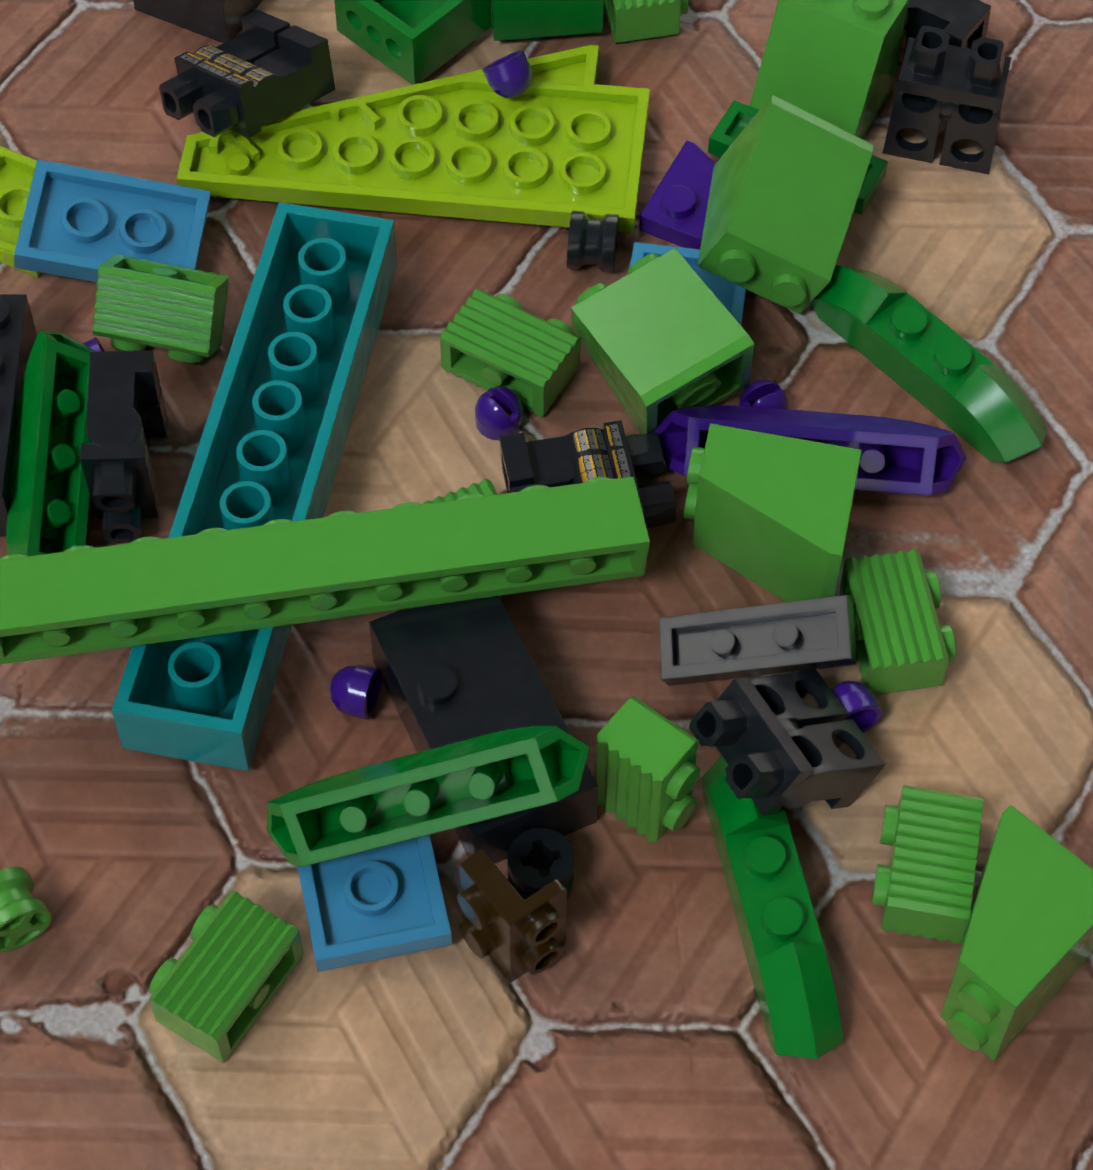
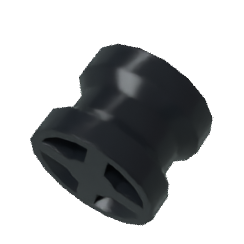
M572 210L568 235L567 269L579 270L583 265L588 264L597 265L602 272H614L619 214L607 213L599 219L589 218L584 211Z
M532 828L522 832L512 841L507 852L508 881L519 895L525 900L553 880L558 879L566 888L568 899L574 887V850L569 840L560 832L549 828ZM542 859L543 861L548 862L551 866L547 867L543 865Z

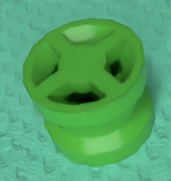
M8 867L0 870V952L18 949L32 942L48 928L52 919L45 903L34 899L32 892L35 885L27 869L22 867Z

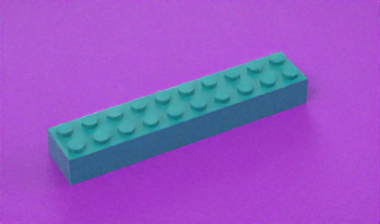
M278 203L168 538L194 535L209 528L232 530L262 526L269 521L277 519L300 521L324 517L397 268L394 220L289 203ZM292 624L132 646L112 707V714L122 748L249 771Z

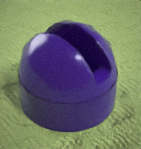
M523 50L504 56L482 70L493 91L506 98L522 95L530 87L533 77L530 64Z
M758 380L746 386L740 397L739 406L787 409L788 402L785 392L777 383L769 380Z
M492 387L479 397L475 406V423L478 431L483 436L492 440H499V436L519 433L523 426V405L514 391L506 387ZM501 406L506 408L512 414L508 417V415Z
M363 665L346 666L340 669L331 679L330 685L331 699L338 711L349 716L369 720L374 714L380 696L382 684L380 669Z
M843 681L832 688V692L848 712L842 721L853 719L862 733L868 731L879 722L882 717V710L874 694L867 686L857 681Z

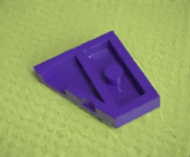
M687 140L640 214L639 230L683 248L700 250L715 163L695 143Z

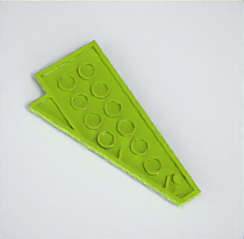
M587 45L527 59L533 76L531 84L522 95L506 98L496 94L489 86L482 71L483 69L293 111L274 122H260L262 131L250 138L230 129L216 137H212L204 132L187 135L176 178L177 185L211 191V197L569 228L572 210L584 211L589 218L599 219L607 213L619 214L618 232L634 233L650 89L596 84L599 45Z

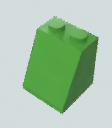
M778 0L750 106L760 110L771 95H774L864 140L893 94L909 0Z
M771 95L714 165L698 267L800 314L831 281L873 154L874 145Z
M676 248L660 257L657 253L644 256L629 268L628 275L609 286L606 283H599L590 287L577 298L576 305L571 307L573 331L577 336L581 337L582 345L639 434L653 433L672 410L717 405L745 389L750 384L754 342Z
M710 423L705 448L693 446L687 474V484H689L685 502L684 518L694 520L692 545L785 602L834 597L862 450Z
M1012 805L1002 813L991 845L940 1015L946 1021L950 1033L959 1043L972 1051L981 1050L993 1061L1002 1054L1093 955V869Z

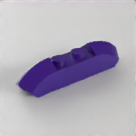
M735 405L698 406L672 410L653 432L658 433L667 468L684 476L688 474L693 446L705 448L710 423L862 450L855 490L936 495L948 491L967 459L953 432L913 421L877 416Z

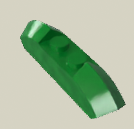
M835 265L831 281L810 302L822 322L990 462L1006 463L1042 447L1047 431L1042 419L1021 389L997 365L892 281L868 270Z
M39 330L23 376L17 410L7 515V555L22 554L36 556L64 552L74 546L86 545L90 494L80 461L81 443H90L87 435L86 419L90 352H95V350L58 331Z
M530 726L494 732L357 768L305 785L267 802V832L290 864L304 867L558 802L579 790L589 746L557 726Z
M721 756L701 777L704 803L769 1043L776 1055L818 1059L844 1042L828 958L785 809L783 806L776 814L763 816L752 798L738 799L725 781V768L728 764Z

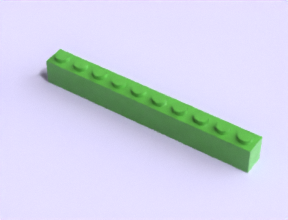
M633 476L618 479L596 477L584 483L557 487L534 485L520 492L489 496L468 494L457 500L429 504L406 502L396 505L391 509L361 513L339 511L328 517L300 521L277 519L269 521L262 526L232 530L209 528L194 535L164 539L151 536L142 537L131 543L96 548L80 545L71 547L64 552L36 556L12 554L0 558V665L639 577L645 574L650 539Z

